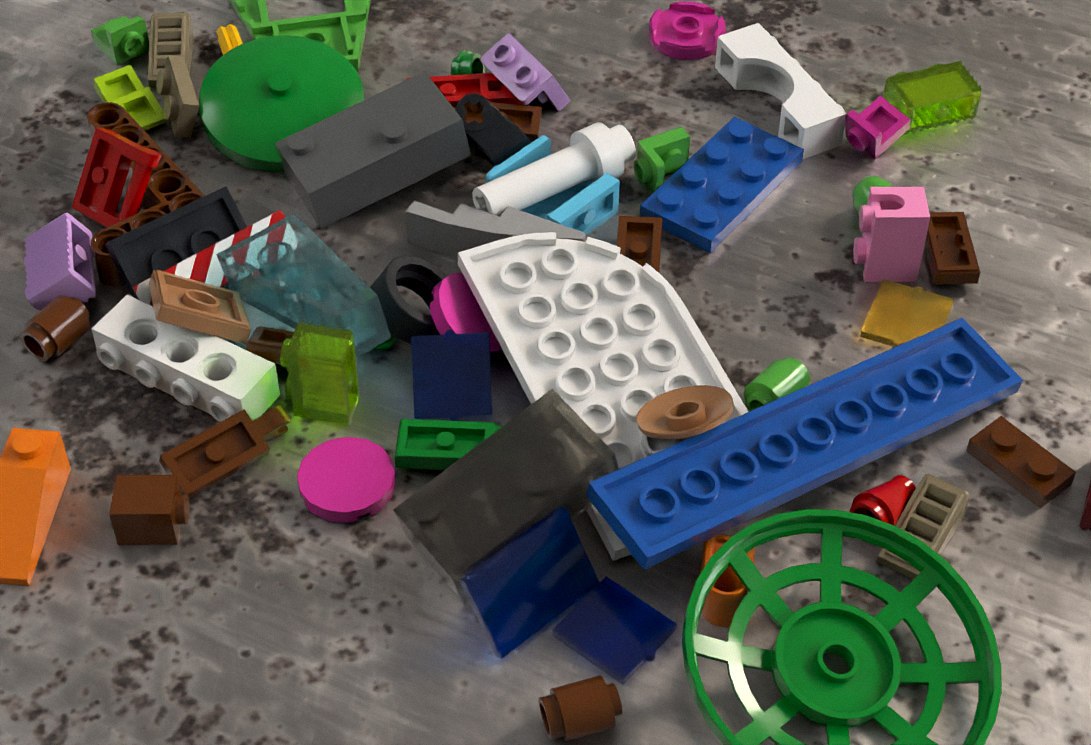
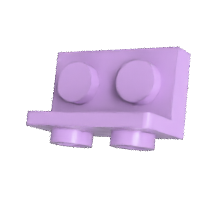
M507 33L480 59L484 66L523 105H528L536 98L542 105L548 100L558 111H561L571 102L554 76L510 33Z

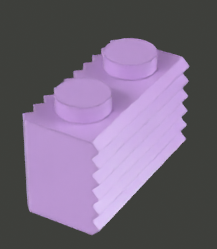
M68 212L24 239L26 242L24 246L27 249L24 251L27 255L24 257L25 271L27 273L25 275L27 287H25L24 293L28 302L37 310H42L59 295L68 298L74 297L81 302H88V297L95 298L94 262L91 249L92 232Z

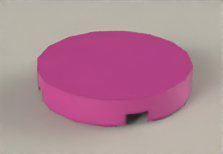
M679 1L672 3L669 9L662 12L661 8L656 10L649 20V41L653 47L666 56L680 60H697L711 56L717 52L718 36L726 34V25L723 17L719 18L716 16L715 10L708 5L697 2Z
M452 273L433 288L434 300L430 303V314L436 329L450 346L456 350L462 347L464 350L471 352L467 356L474 359H488L502 349L463 273Z
M355 437L331 439L316 446L301 461L297 474L300 496L303 498L305 506L309 511L326 521L341 523L358 521V516L369 512L370 516L381 511L392 498L396 484L392 459L381 446L367 439Z

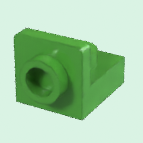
M124 15L109 20L106 24L91 30L93 42L116 65L149 51L146 22L140 16L129 20Z
M683 127L638 141L637 160L633 164L634 172L638 181L641 184H645L652 194L664 183V176L675 173L689 160L690 135Z

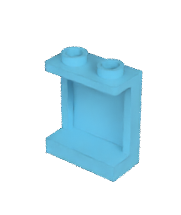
M542 135L501 164L494 166L486 174V183L551 155V139ZM606 173L593 183L587 180L521 211L584 232L587 236L618 213L620 181Z

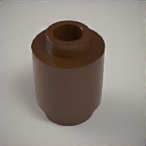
M59 295L25 323V330L21 332L20 339L28 352L38 360L47 361L50 357L57 358L90 329L89 312L78 299Z
M601 675L551 688L550 695L539 697L541 718L550 740L562 737L563 741L567 742L614 729L616 726L615 716L622 715V704L615 684L606 685Z

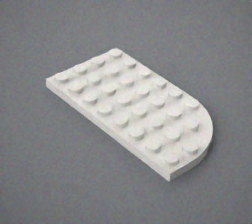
M555 232L516 235L458 252L457 264L612 560L615 561L631 555L587 498L586 491L589 482L680 443L677 439H656L643 434L639 430L636 421L639 410L647 402L663 393L696 385L720 387L731 394L734 409L723 423L747 413V408L674 288L649 264L646 263L642 267L637 262L620 254V247L591 237H587L586 242L556 238Z

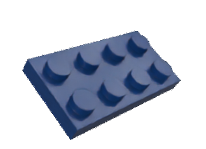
M733 117L640 205V217L662 218L663 230L711 254L802 162L804 149L748 122Z

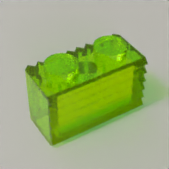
M962 61L944 65L935 64L927 69L909 73L899 72L892 77H888L885 81L883 98L911 119L910 129L904 133L907 135L910 131L914 134L917 130L920 132L925 128L929 130L932 126L937 128L939 125L944 126L946 123L951 125L954 121L958 123L961 120L966 121L968 118L974 119L977 115L982 89L981 85L977 84V80L974 81L973 75L970 76L969 70L966 71V66L962 65Z
M303 321L297 324L292 338L285 339L281 349V366L287 367V372H289L285 387L286 398L292 399L294 416L349 425L360 398L353 332L350 329L343 331L341 327L335 330L332 326L325 328L322 324L317 327L313 323L306 325Z

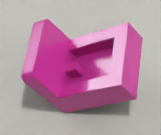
M879 96L860 114L852 109L845 115V135L855 149L858 151L864 150L876 159L910 129L911 119L882 96Z

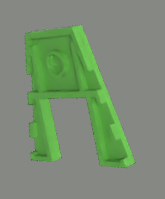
M228 0L253 40L279 35L313 39L337 50L359 72L371 0H342L345 12L269 21L265 0Z

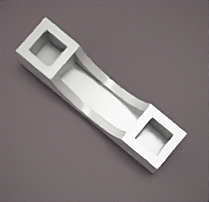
M759 23L718 36L715 68L735 90L762 91L775 96L783 102L778 133L779 138L803 148V159L842 145L846 121L844 109L822 89L817 81L812 79L795 58H792L782 48L774 36H771Z

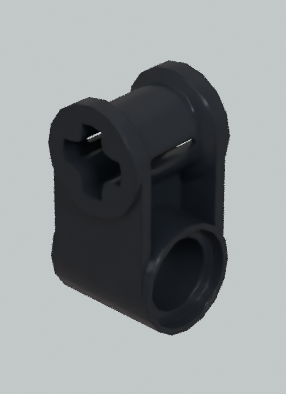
M469 94L461 98L457 103L455 111L462 118L466 137L493 167L501 164L519 152L523 147L532 143L517 125L505 117L482 95ZM470 108L473 112L482 109L483 122L479 124L473 120L468 124L466 122V110Z

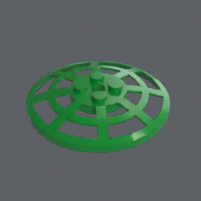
M805 509L780 513L755 522L729 538L710 557L695 582L684 613L682 650L685 673L699 710L709 728L723 745H760L768 738L776 745H807L781 729L798 713L811 721L826 726L828 745H850L849 727L859 726L871 720L897 740L890 745H938L929 739L927 735L932 730L941 712L946 693V684L978 683V703L974 721L963 745H984L995 724L1002 694L1001 661L996 637L984 608L966 581L943 557L921 540L894 525L875 518L841 510ZM805 533L821 534L820 563L791 566L773 573L767 578L762 576L746 554L756 546L781 537ZM843 536L856 538L884 548L910 563L921 573L899 592L893 586L872 574L853 567L843 566ZM730 566L749 593L743 598L733 615L727 634V641L697 634L698 622L706 597L719 576ZM820 581V602L807 605L795 613L776 593L794 584ZM841 584L866 591L883 601L886 606L873 617L857 607L842 603ZM936 587L949 600L963 622L973 646L976 661L944 663L934 632L924 616L916 608ZM759 606L780 628L772 650L742 645L747 624ZM902 620L908 625L918 641L925 663H901L898 649L889 632ZM826 654L840 656L847 663L849 672L845 674L832 672L824 664L823 656ZM697 656L727 663L728 675L734 693L743 710L752 720L750 724L735 735L719 717L704 689L699 673ZM743 667L772 672L775 684L783 697L765 712L758 705L749 689ZM899 684L927 685V695L923 710L913 726L888 706Z

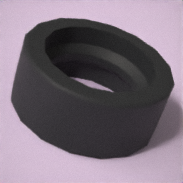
M404 255L393 259L370 286L368 300L373 315L385 330L395 338L406 343L426 345L436 341L441 334L436 329L432 316L419 312L410 306L399 293L397 286H403L414 291L430 309V303L434 300L433 288L446 278L447 275L433 263L420 257Z

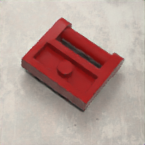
M96 127L71 208L105 227L114 225L139 213L152 169L158 167L162 155L109 129ZM133 160L136 164L120 214H118L116 210Z

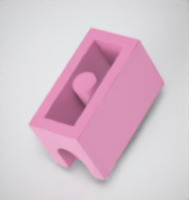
M870 187L867 205H861L859 210V229L862 232V238H855L853 248L855 264H864V282H917L930 221L924 187Z

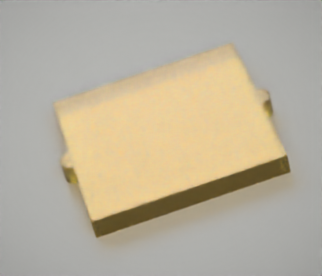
M883 279L860 337L892 346V348L946 325L954 299L923 291V288L920 286L913 288Z

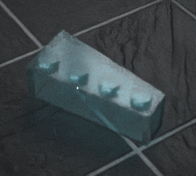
M295 213L216 254L230 290L239 292L242 301L351 360L363 353L369 352L375 346L391 338L378 295Z

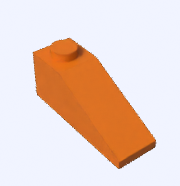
M12 427L0 457V584L30 585L71 471L60 431Z

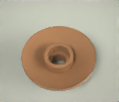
M709 385L687 386L668 391L647 402L639 410L636 421L639 430L646 436L656 439H677L682 442L693 436L705 433L723 423L731 415L734 409V402L731 394L723 388Z

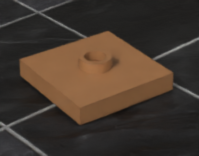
M153 270L149 281V289L157 321L244 344L247 343L251 327L239 292L160 270Z

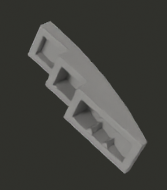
M414 201L406 210L408 243L454 257H458V252L500 239L530 233L555 232L556 238L586 242V233L509 206L500 217L464 204H460L453 214Z

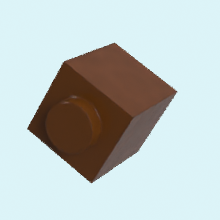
M116 475L109 516L117 544L178 545L180 525H187L189 522L190 504L188 495H181L177 475Z

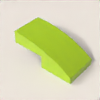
M131 65L94 78V88L103 103L112 102L122 106L144 131L167 122L164 111L149 86L144 88Z

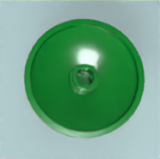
M289 35L262 37L231 49L209 69L202 82L199 94L202 124L213 145L222 154L238 164L255 170L278 173L285 172L275 146L276 142L364 101L362 82L348 59L324 43L305 37Z

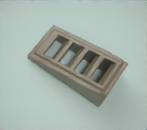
M154 13L151 16L148 65L149 87H157L158 72L160 70L164 71L160 67H165L168 55L184 56L190 74L194 33L189 13Z
M925 474L895 526L921 540L941 555L965 516L970 495L967 491L933 475ZM919 514H922V515H924V516H926V517H929V518H931V519H933V520H935V521L941 523L942 525H939V524L934 523V522H932V521H930V520H928V519H926V518H924V517H922V516H919ZM909 530L932 540V542L910 533ZM882 548L878 555V563L911 579H915L921 573L910 563Z

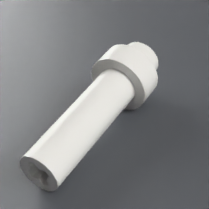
M594 123L574 132L570 138L569 147L474 188L472 197L475 208L500 217L508 206L521 211L587 180L593 183L606 173L617 179L623 175L625 163L635 158L636 149L634 141L628 130L622 125L608 128L603 123Z

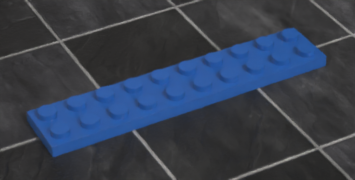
M960 318L720 424L705 433L693 436L591 481L588 484L586 496L639 565L645 570L1017 393L1024 380L963 318Z

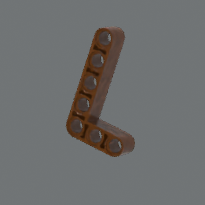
M105 102L97 104L88 112L87 119L92 138L96 127L105 128L162 155L158 167L152 169L142 205L146 210L99 231L91 239V249L100 281L107 286L120 287L126 284L105 244L205 195L122 106L117 103ZM133 160L125 181L127 188L136 164Z

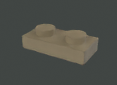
M168 55L164 71L160 70L157 75V93L163 95L164 116L166 120H170L174 136L191 138L199 109V102L184 56Z

